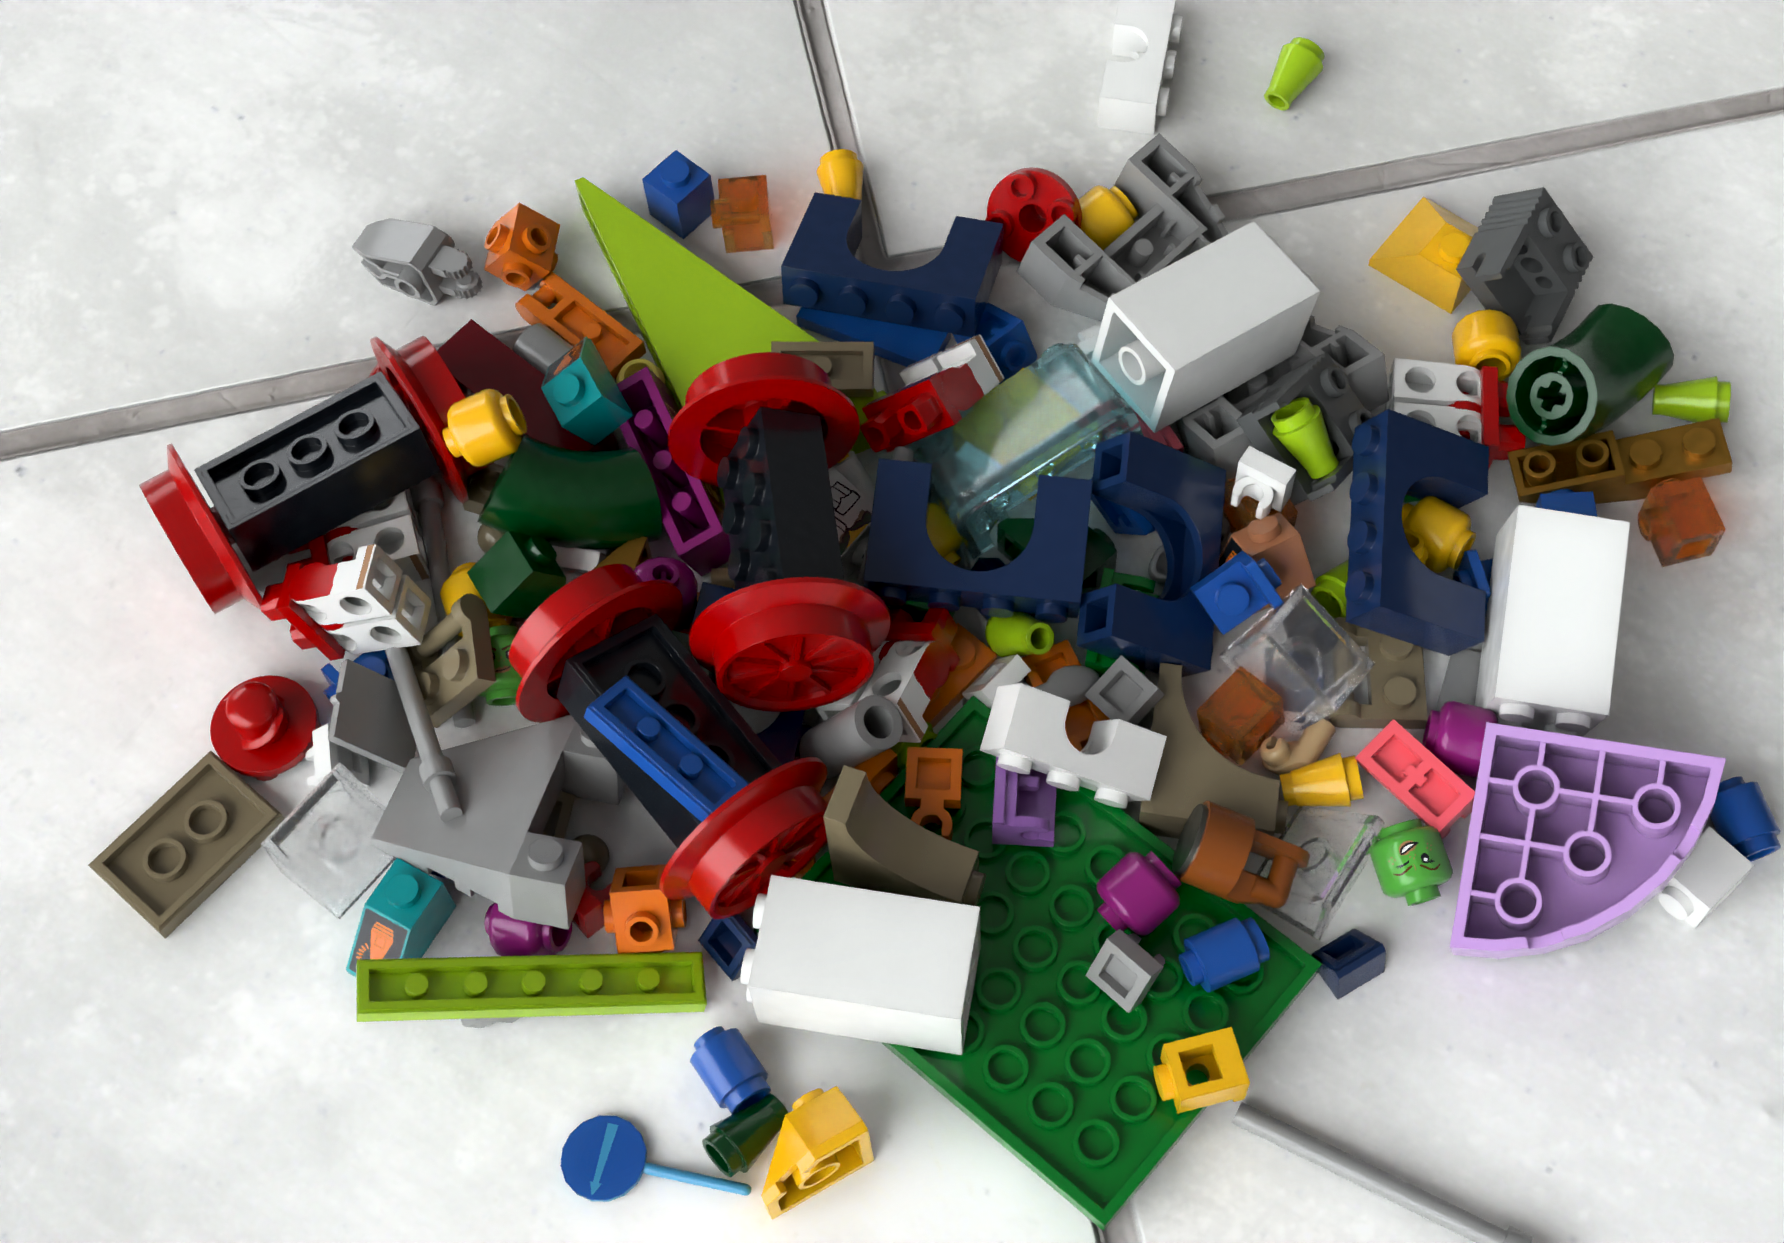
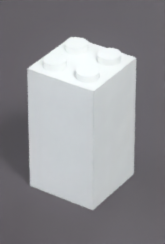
M1252 221L1110 296L1091 362L1148 427L1156 433L1295 355L1320 290L1314 285L1310 276L1301 271L1281 250L1279 244Z
M1518 505L1496 534L1489 586L1491 595L1487 603L1485 641L1482 642L1475 706L1494 711L1498 717V724L1516 727L1523 726L1529 729L1583 737L1609 716L1630 522Z
M771 875L767 894L759 893L754 906L753 928L759 929L756 948L746 949L741 968V983L747 984L746 1000L753 1003L759 1023L963 1055L981 948L980 907Z

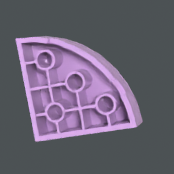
M1486 722L1450 949L1452 954L1495 959L1545 954L1588 941L1630 918L1665 888L1691 855L1714 807L1726 758Z

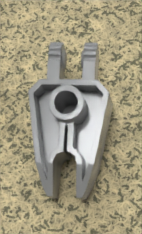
M389 218L367 225L352 246L353 250L363 257L362 265L382 285L430 305L438 303L444 293L454 297L460 296L461 299L473 298L478 292H481L480 289L483 287V282L478 273H474L473 270L470 271L473 268V263L468 254L454 248L455 243L453 239L435 226Z

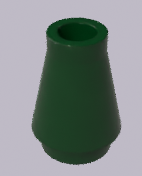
M769 1093L760 1101L711 1125L710 1134L702 1140L703 1147L712 1162L726 1176L733 1177L739 1171L747 1173L781 1130L784 1117L788 1114V1111L776 1096Z

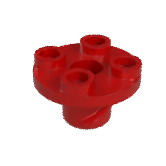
M1029 167L1010 173L995 186L988 200L985 221L1004 224L1003 251L1013 259L1021 262L1031 242L1063 214L1081 229L1082 211L1076 194L1065 180L1051 171Z
M268 675L244 681L223 697L214 711L210 735L215 751L221 760L232 770L242 775L254 777L258 781H269L276 778L280 773L291 769L305 757V753L313 747L312 731L322 726L315 702L304 687L289 678Z

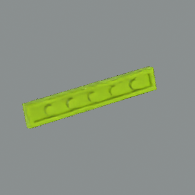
M702 952L357 960L356 964L357 1022L704 1012L707 1005Z

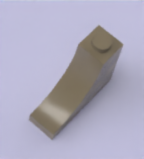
M1160 663L1157 687L1165 695L1154 707L1151 731L1165 735L1167 738L1150 801H1141L1139 823L1156 836L1179 839L1194 808L1208 800L1255 820V829L1271 836H1274V833L1284 834L1288 801L1278 800L1280 780L1264 777L1245 770L1217 752L1199 732L1189 714L1182 689V665Z
M844 765L823 816L834 881L861 889L977 906L986 880V874L979 872V851L950 841L911 821L882 799L870 784L865 771Z

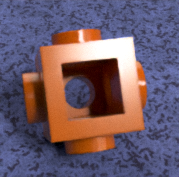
M519 202L496 221L490 229L484 244L485 249L488 250L484 270L502 279L503 282L510 286L518 287L523 291L528 290L539 280L544 279L551 272L553 273L557 265L558 254L555 253L560 224Z
M667 864L615 869L609 892L610 899L604 900L603 915L606 933H615L618 954L662 953L665 950H674L678 928H686V900H670L660 891V878Z

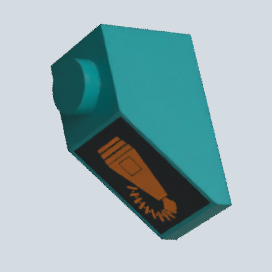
M585 337L548 367L541 389L563 428L595 446L633 416L593 341L588 337Z
M396 858L364 904L346 971L356 977L357 960L422 958L456 908V904L443 882Z

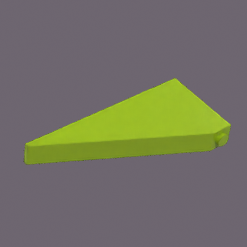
M584 177L574 180L586 220L655 365L663 372L666 386L671 390L680 410L685 406V397L693 381L705 370L722 361L746 354L771 352L772 341L820 342ZM874 388L873 397H848L857 409L860 424L858 438L850 450L854 451L855 454L871 448L861 431V425L868 420L862 408L869 402L887 395L884 390L877 392ZM716 486L717 491L725 506L723 489Z

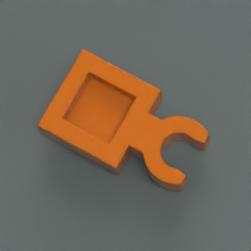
M907 747L905 807H920L913 813L911 821L922 827L928 823L939 825L942 828V837L950 841L953 836L952 818L945 808L961 809L963 749Z

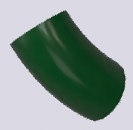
M1612 303L1598 305L1566 337L1553 345L1531 351L1517 363L1509 377L1506 394L1510 417L1523 435L1539 444L1555 446L1591 436L1615 422L1658 384L1673 366L1674 353L1671 344L1656 325L1634 310Z
M526 434L522 435V441L517 451L510 455L477 522L503 534L507 531L531 536L538 535L547 540L552 546L591 550L619 548L627 541L643 536L647 537L648 542L659 540L662 533L661 506L654 480L644 459L633 447L599 452L577 451L553 446Z

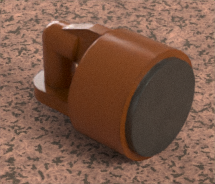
M1207 800L1203 804H1198L1190 814L1176 846L1172 870L1180 882L1233 903L1263 904L1277 909L1286 904L1297 868L1307 867L1310 853L1294 844L1256 830L1253 818ZM1250 852L1273 860L1267 878L1244 870Z

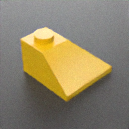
M1423 196L1369 259L1368 265L1452 314L1471 291L1456 268L1474 234L1478 232V227Z

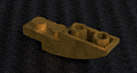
M1719 418L1615 439L1613 430L1560 445H1539L1508 452V459L1519 502L1537 503L1540 494H1547L1560 489H1570L1574 492L1593 491L1595 504L1647 499L1677 493L1678 483L1731 473L1732 459Z

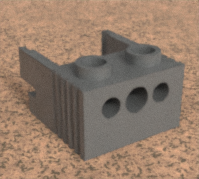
M1544 187L1494 196L1492 205L1489 206V212L1485 213V219L1481 221L1482 225L1478 227V232L1474 234L1456 270L1485 309L1502 311L1510 316L1517 326L1519 336L1524 335L1527 329V336L1522 339L1525 345L1549 343L1552 341L1575 295V289L1579 287L1578 282L1582 281V275H1585V270L1589 267V262L1592 261L1593 255Z
M1325 352L1282 375L1236 420L1255 449L1296 469L1290 501L1295 506L1307 499L1313 501L1334 491L1353 471L1354 452L1352 450V439L1355 427L1374 416L1364 408L1350 387L1345 372L1336 366L1328 352ZM1301 397L1309 398L1312 405L1320 407L1334 455L1339 462L1334 471L1318 479H1312L1300 462L1273 435L1275 426L1271 421L1272 415L1278 409L1288 405L1292 400Z

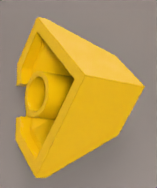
M837 1086L826 1092L818 1088L804 1094L793 1103V1111L784 1117L761 1195L772 1220L874 1161L869 1130Z

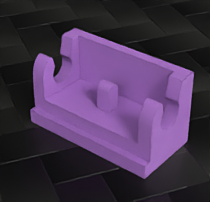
M996 757L992 844L1054 847L1056 787L1046 783L1047 774L1033 769L1030 770V774L1012 772L997 766L999 757Z

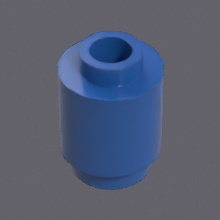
M1741 776L1720 782L1715 804L1710 815L1716 832L1750 862L1779 850L1781 845L1776 836L1781 831L1758 782L1745 783Z
M1234 917L1184 939L1185 952L1179 954L1180 965L1189 983L1193 987L1200 984L1207 993L1259 971L1260 964L1270 959V952L1265 937L1258 924L1251 917L1242 921Z
M718 1026L707 1031L697 1039L694 1044L696 1051L692 1055L690 1063L720 1108H728L733 1115L760 1101L771 1092V1088L766 1082L768 1078L767 1071L737 1028L724 1030L722 1026Z

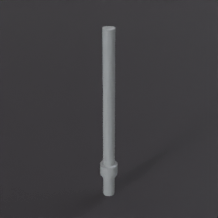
M432 475L419 484L412 486L411 495L413 508L416 512L420 513L437 623H439L446 617L441 602L440 589L444 581L451 575L440 512V509L444 506L442 487L439 482L435 481V477ZM458 635L442 647V653L444 654L462 638ZM472 701L453 715L454 726L465 728L475 724Z
M388 648L385 650L422 761L419 766V773L424 788L427 792L433 794L441 820L448 822L463 814L454 788L457 777L450 758L442 753L407 648Z
M1243 1102L1240 1104L1234 1117L1233 1124L1475 1243H1532L1533 1237L1509 1226L1506 1231Z

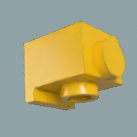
M1232 1027L1163 1044L1160 1057L1162 1064L1153 1067L1154 1077L1162 1101L1173 1099L1177 1114L1229 1100L1236 1102L1245 1099L1250 1081ZM1198 1070L1206 1075L1208 1082L1192 1085L1188 1082L1186 1075L1190 1071Z

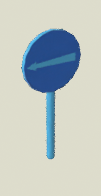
M597 1116L582 1122L570 1133L562 1148L560 1166L566 1183L577 1195L592 1202H609L625 1196L638 1184L642 1174L744 1196L751 1193V1186L745 1183L646 1162L647 1149L641 1133L631 1122L617 1116Z

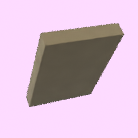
M210 751L88 866L166 939L287 821L276 808L217 755Z

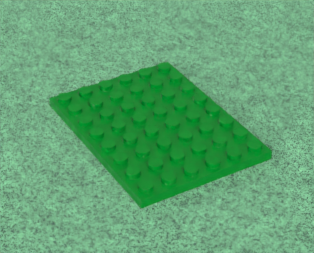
M972 696L937 733L938 736L925 746L926 748L963 749L961 809L945 808V810L948 811L952 818L953 836L951 841L979 851V872L986 874L984 888L977 904L980 907L981 948L963 1055L881 1043L1100 1229L1105 1231L1207 1108L1206 1106L1177 1114L1173 1099L1162 1101L1157 1089L1153 1067L1162 1064L1160 1057L1163 1044L1232 1027L1244 1063L1318 974L1322 963L1245 904L1233 903L1181 882L1182 885L1176 889L1180 896L1178 908L1149 935H1138L1142 938L1138 945L1153 958L1160 954L1164 957L1165 964L1142 1003L1130 1013L1126 1012L1085 976L1106 939L1116 932L1096 910L1104 903L1097 892V883L1129 852H1138L1145 857L1152 851L1175 875L1172 870L1175 850L1120 808L1095 801L1096 792L1081 786L1078 791H1069L1056 787L1054 847L992 844L996 756L980 751L991 709ZM905 767L880 796L891 807L911 820L913 813L920 807H905ZM928 823L923 826V828L942 837V828L939 825ZM829 849L801 878L802 880L853 887L834 881ZM1234 917L1239 921L1249 917L1253 918L1265 937L1270 952V959L1260 964L1259 971L1210 993H1207L1200 984L1193 987L1187 980L1179 961V954L1185 952L1184 939ZM1129 927L1124 931L1127 935L1134 933ZM754 928V933L757 936L759 934V929ZM1198 1070L1190 1071L1186 1075L1188 1082L1192 1085L1208 1082L1206 1075Z

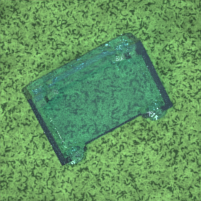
M1058 343L1044 351L1040 359L993 388L971 408L960 412L962 419L956 425L912 442L909 449L915 453L912 462L932 464L931 496L942 508L974 560L995 547L990 538V532L995 524L1005 518H1010L1007 512L1037 494L1039 475L1063 477L1091 458H1095L1096 444L1129 431L1142 436L1143 433L1138 418L1129 404L1077 344L1070 343L1065 345Z

